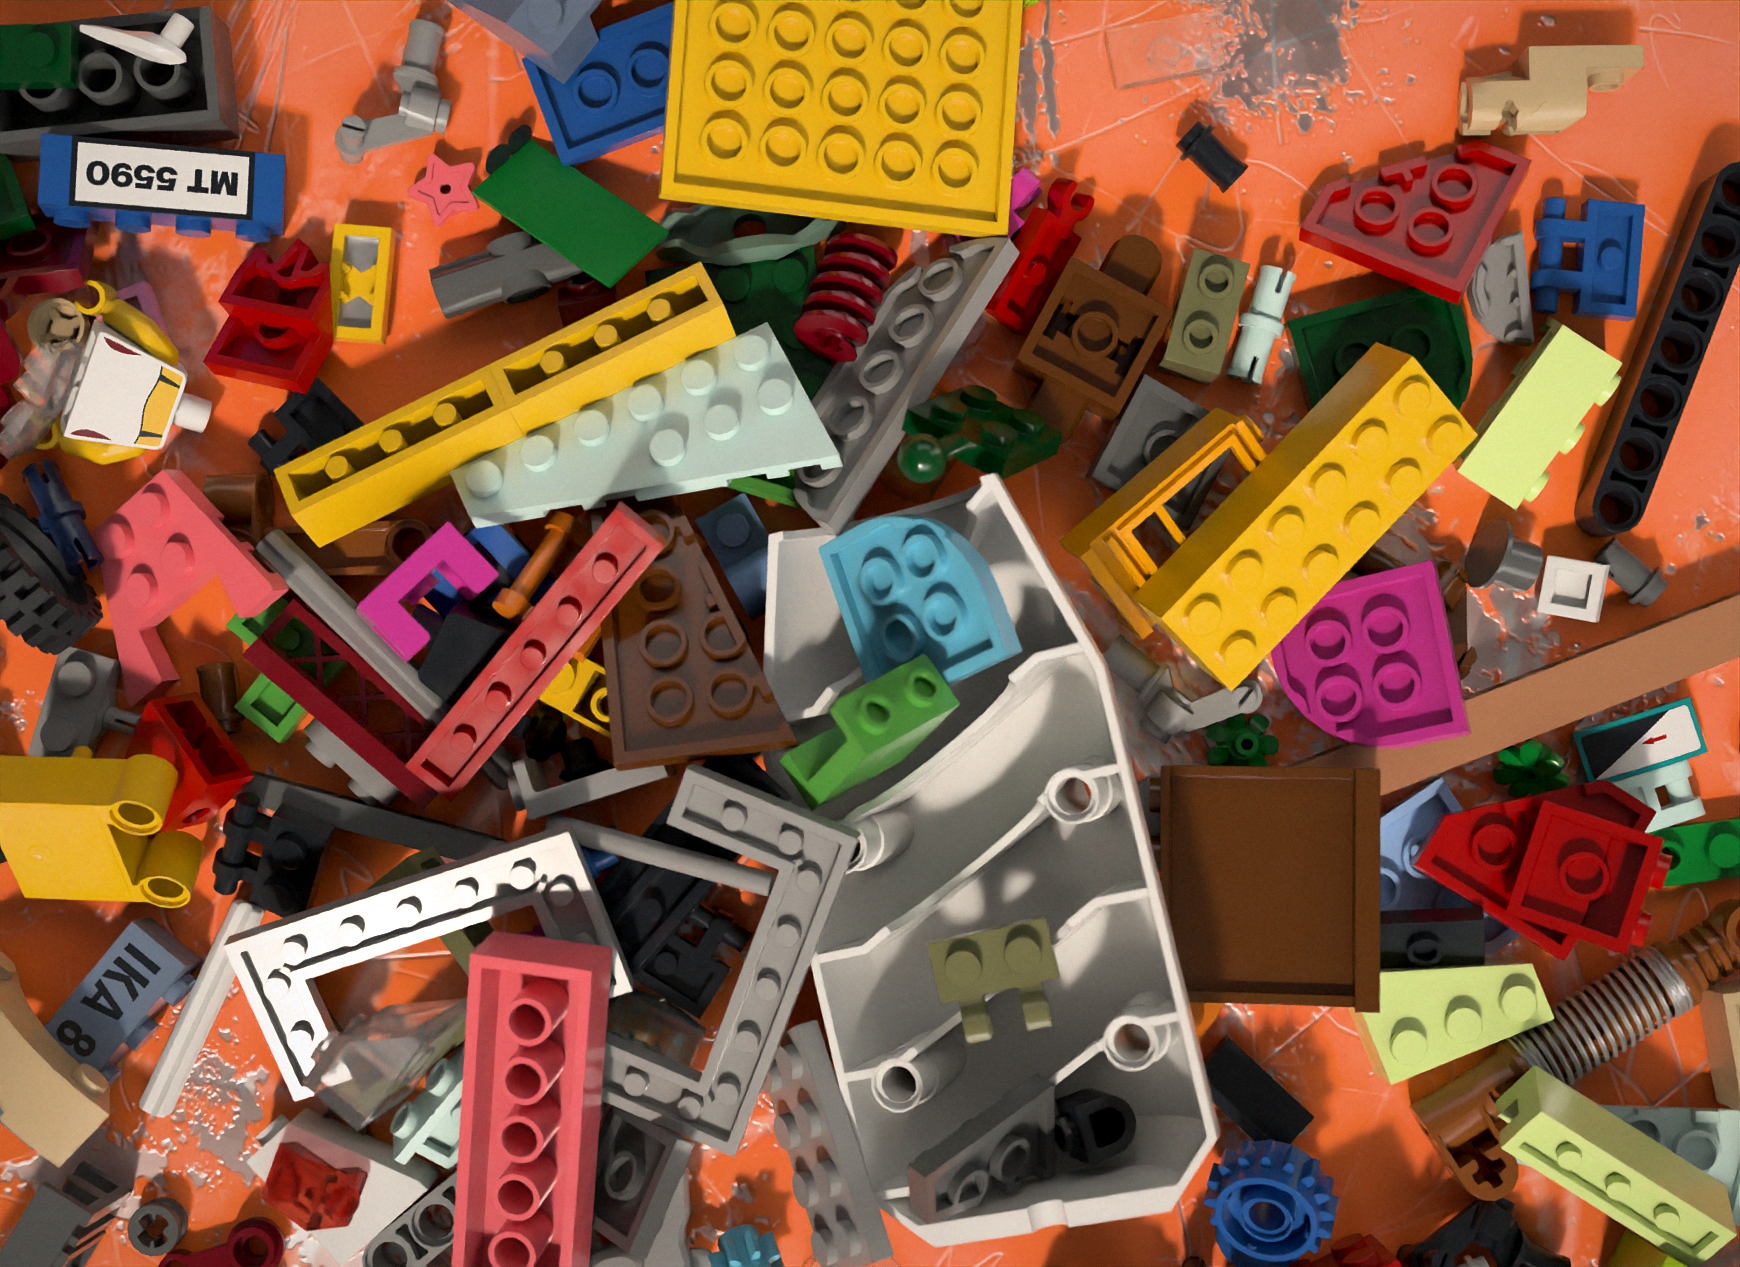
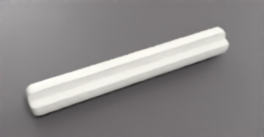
M244 899L232 902L139 1101V1107L143 1111L161 1118L172 1113L236 976L223 945L230 935L259 926L264 916L263 908L251 904L248 900Z

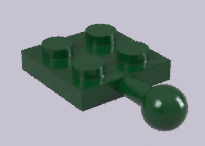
M970 384L907 409L901 430L912 436L902 443L898 451V465L901 472L908 479L918 483H926L938 478L945 469L946 462L956 458L987 475L996 473L1000 476L1001 480H1004L1056 455L1064 433L1046 425V420L1038 413L1026 409H1014L996 400L997 395L990 389Z

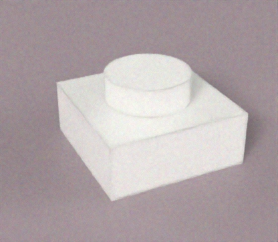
M1548 555L1537 612L1595 623L1599 622L1610 565Z

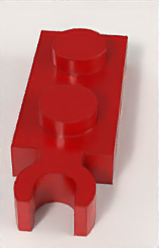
M1058 177L1049 189L1047 209L1033 207L1014 242L1020 254L984 309L1014 334L1028 337L1070 257L1073 256L1082 240L1073 229L1077 222L1084 220L1090 214L1095 198L1091 195L1075 192L1071 199L1078 185L1074 180Z

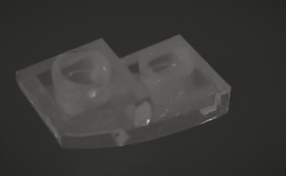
M75 339L52 345L48 341L43 342L23 360L21 365L27 371L13 386L26 399L14 405L0 420V423L5 427L0 433V452L8 460L32 452L46 436L64 408L79 368L83 348Z

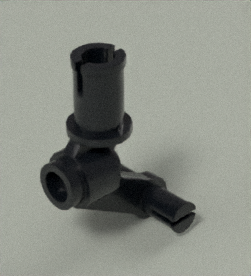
M1505 1198L1495 1201L1473 1200L1472 1203L1425 1240L1416 1242L1413 1245L1404 1244L1399 1247L1396 1258L1402 1267H1455L1454 1258L1473 1242L1476 1245L1489 1249L1497 1267H1571L1570 1258L1557 1254L1528 1239L1527 1232L1519 1228L1516 1218L1513 1216L1516 1205Z

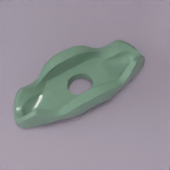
M698 203L689 208H672L667 211L660 225L666 228L669 234L654 247L656 257L662 261H679L691 264L701 261V263L733 267L743 263L783 258L799 248L814 245L828 237L844 232L848 227V222ZM747 221H757L766 227L764 234L740 238L734 235L736 228Z

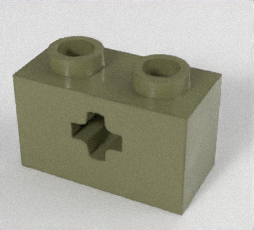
M1194 248L1184 263L1172 306L1174 313L1167 324L1155 371L1207 386L1220 375L1250 263Z

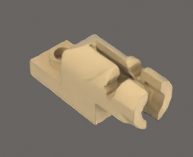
M1643 45L1528 46L1512 63L1511 71L1481 77H1466V82L1461 83L1457 105L1459 134L1488 136L1491 130H1495L1499 124L1503 126L1502 132L1507 136L1560 134L1572 128L1586 116L1587 85L1588 90L1591 92H1611L1623 88L1625 83L1644 68Z

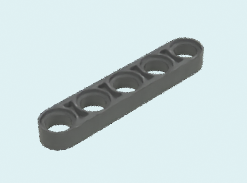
M253 770L254 777L232 798L236 800L237 795L242 792L254 793L260 798L259 807L276 811L282 803H286L337 826L336 828L420 851L433 846L440 856L453 860H459L508 843L503 838L380 804L372 807L358 798Z

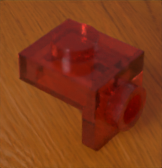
M282 1142L278 1146L260 1198L305 1231L347 1227L359 1207L360 1196L368 1178V1173L360 1167L335 1168L299 1142Z

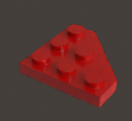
M1478 139L1457 145L1455 153L1427 161L1424 155L1382 167L1379 169L1378 175L1349 183L1348 179L1344 178L1327 183L1322 188L1300 227L1299 241L1458 305L1529 172L1532 160Z
M1595 780L1439 815L1409 865L1473 906H1482L1483 912L1556 959L1565 961L1578 939L1505 913L1543 800L1642 832L1646 831L1657 811L1610 781Z

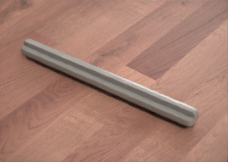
M275 529L268 533L256 546V555L274 573H278L306 604L436 728L452 707L420 682L418 672L421 665L413 658L405 664L356 614L358 604L282 530ZM500 743L480 767L479 771L497 789L503 791L509 787L508 777L515 776L512 763L518 760Z

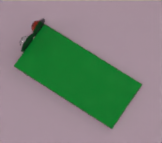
M521 125L513 129L508 135V145L500 144L488 151L486 155V171L491 175L471 191L472 195L602 284L611 288L669 234L666 228L572 166L563 167L560 158L531 140L532 130L529 125Z

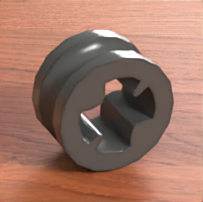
M168 1197L154 1198L137 1209L131 1216L127 1227L128 1238L133 1247L141 1254L161 1256L170 1251L186 1235L188 1215L184 1207L175 1199ZM159 1216L164 1217L169 1224L163 1231L168 1240H163L162 1233L153 1238L147 1231V1228L152 1224V1220H156Z

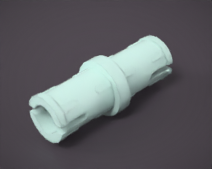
M1269 265L1261 266L1260 276L1248 312L1241 313L1237 324L1242 330L1230 367L1226 371V376L1234 380L1241 377L1240 382L1261 386L1262 376L1275 338L1280 339L1285 328L1280 322L1292 285L1297 278L1294 273L1285 271L1283 275L1281 274L1282 268Z

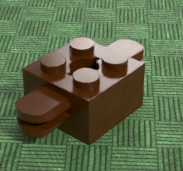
M1125 235L1114 242L1099 270L1071 256L1015 359L1012 370L1037 383L1024 409L1038 413L1046 420V425L1064 433L1060 445L1071 438L1086 410L1110 423L1115 420L1174 313V310L1147 297L1160 273L1162 257L1157 246L1146 237Z

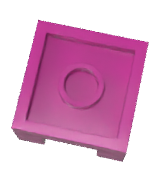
M449 521L357 605L356 614L405 664L428 643L430 635L400 603L406 599L412 606L417 604L440 582L433 575L436 570L469 601L475 599L500 575Z

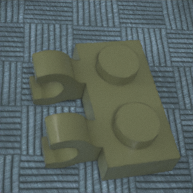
M1046 915L927 943L940 1003L945 1004L959 1000L962 1023L968 1044L992 1039L993 1029L984 995L1011 988H1019L1028 1031L1052 1026V1015L1043 981L1060 978V971Z

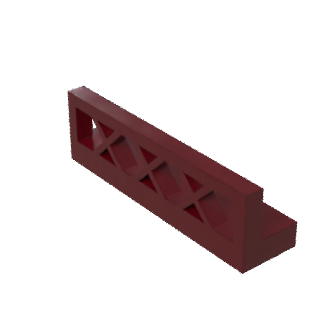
M294 598L241 656L424 810L439 793L404 766L413 756L412 739L428 738L435 727L345 640ZM296 616L314 632L315 655L290 656L273 639ZM322 640L339 654H323ZM348 661L359 670L360 693L335 694L325 685L323 662ZM316 663L317 678L301 664ZM366 677L383 692L367 693ZM388 699L395 701L403 708L404 731L379 732L369 723L368 701ZM361 701V715L345 702ZM410 715L426 729L411 730ZM405 739L406 754L390 740Z

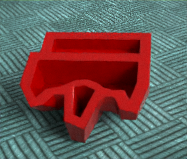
M297 238L276 262H273L267 251L257 246L233 274L218 301L229 316L203 360L204 364L213 374L302 394L308 393L333 345L329 262L319 263L310 247Z

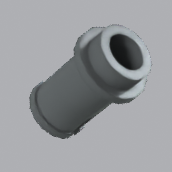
M1616 536L1609 540L1591 560V562L1610 565L1608 578L1629 594L1627 601L1632 605L1638 602L1644 608L1648 607L1662 594L1669 583L1662 577L1664 572L1662 568L1657 566L1652 569L1624 546Z

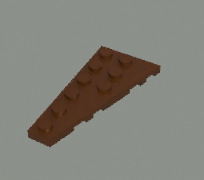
M675 495L637 501L636 496L606 500V507L590 509L592 536L616 506L622 502L668 539L664 548L601 622L613 763L616 770L619 772L798 747L797 740Z

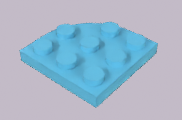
M905 514L879 517L857 525L818 547L866 684L925 654L933 662L947 685L950 686L1022 652L1004 599L988 563L967 539L948 525L921 515Z

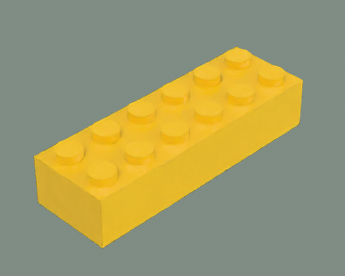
M1376 342L1146 581L1132 598L1203 671L1230 691H1233L1470 445L1478 434L1412 355Z

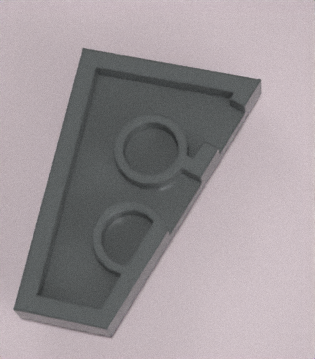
M1036 1073L1017 1088L1006 1092L1000 1100L979 1115L965 1121L958 1130L930 1150L919 1154L913 1162L908 1164L910 1212L926 1224H931L979 1205L985 1193L998 1189L1004 1194H1009L1021 1189L1022 1181L1026 1177L1034 1175L1040 1180H1045L1055 1176V1084Z

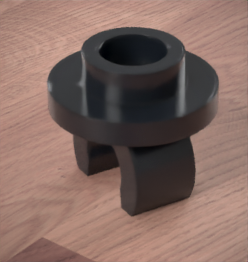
M547 704L542 706L533 717L524 715L508 735L525 740V751L529 759L544 762L552 754L560 751L566 739L567 726L563 721L562 712Z

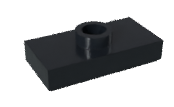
M1482 906L1380 911V968L1485 964V919Z

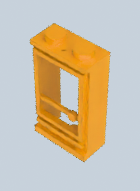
M1215 407L1058 541L1065 551L1085 565L1092 575L1088 579L1089 582L1118 609L1114 614L1118 622L1142 640L1154 631L1151 627L1156 622L1132 596L1158 570V567L1131 531L1155 512L1179 546L1187 540L1162 505L1229 447L1248 475L1267 456L1259 445L1264 440L1262 432L1245 414H1240L1236 417Z

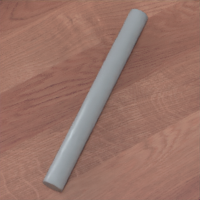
M555 813L549 815L545 825V831L571 823L579 845L768 897L777 877L776 873Z

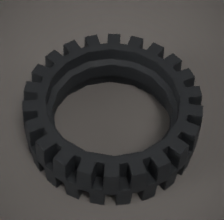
M0 493V620L5 621L7 630L16 637L21 634L24 642L32 648L37 646L40 652L58 655L77 642L103 618V612L100 611L102 609L101 602L95 598L97 593L94 588L85 582L88 579L85 574L69 575L65 568L66 564L52 536L43 533L38 523L39 521L35 517L29 518L23 507L18 503L13 504L8 496Z

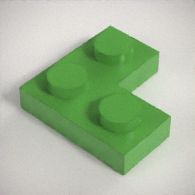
M282 595L257 617L239 618L237 613H235L226 624V627L248 645H251L288 606L291 600ZM296 616L273 639L290 656L315 655L314 632ZM322 640L323 654H339ZM348 661L323 662L325 685L328 688L347 666ZM316 663L301 664L317 678ZM263 673L258 676L234 706L235 709L278 743H285L308 715V712Z

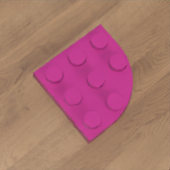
M1433 560L1337 582L1271 650L1275 672L1289 699L1310 721L1338 739L1367 748L1400 749L1472 734L1438 570Z

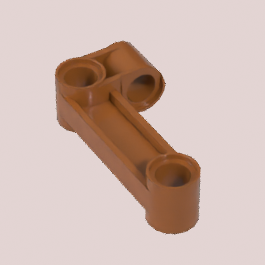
M268 472L207 475L204 480L203 494L223 514L224 519L221 523L239 542L247 541L256 548L258 543L268 533L275 529L282 530L330 578L391 575L406 561L402 553V544L407 536L414 532H422L427 541L437 532L436 529L418 519L405 518L401 520L373 521L319 548L301 526L273 527L275 497L272 480ZM253 551V557L268 573H274Z

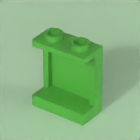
M922 654L836 700L830 707V713L838 725L788 751L779 763L813 812L901 762L960 705V702L930 658Z

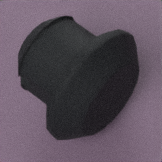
M587 737L579 738L562 745L560 752L566 770L561 771V774L558 776L559 779L568 783L605 771L609 762L608 760L605 761L604 758L598 760L593 740Z

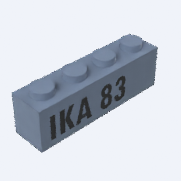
M152 917L134 920L44 1027L80 1065L85 1063L98 1070L105 1077L110 1088L122 1073V1070L117 1066L120 1060L130 1049L134 1052L139 1051L159 1029L160 1025L154 1019L168 1003L172 1007L176 1006L191 991L197 980L192 976V973L203 960ZM0 1108L1 1116L4 1113V1111ZM0 1120V1123L3 1124L7 1129H9V1128Z

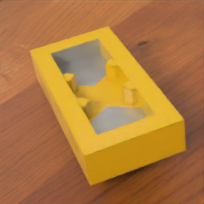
M334 223L330 265L333 341L386 345L396 232L392 228Z

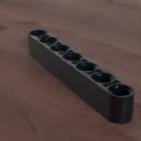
M1740 162L1730 163L1702 182L1694 194L1575 503L1574 517L1576 524L1582 532L1590 537L1604 538L1630 531L1638 525L1644 515L1740 264ZM1722 184H1728L1735 190L1738 197L1737 205L1726 200L1722 192ZM1702 235L1710 237L1716 243L1718 248L1717 258L1708 255L1703 249ZM1682 287L1690 289L1697 296V311L1686 307L1682 301ZM1663 339L1670 341L1677 348L1678 360L1676 364L1670 363L1662 355L1661 342ZM1643 391L1650 393L1656 399L1658 404L1656 417L1649 416L1642 409L1640 399ZM1623 444H1628L1637 453L1638 464L1634 471L1625 467L1621 461L1620 449ZM1603 496L1613 500L1617 506L1618 515L1614 524L1605 521L1600 514L1599 505Z

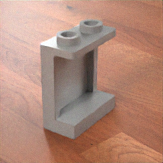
M522 759L512 763L515 776L508 777V785L516 809L518 811L526 809L529 820L547 817L551 813L556 814L677 775L674 764L619 772L616 768H612L550 788L542 762H537L535 759Z

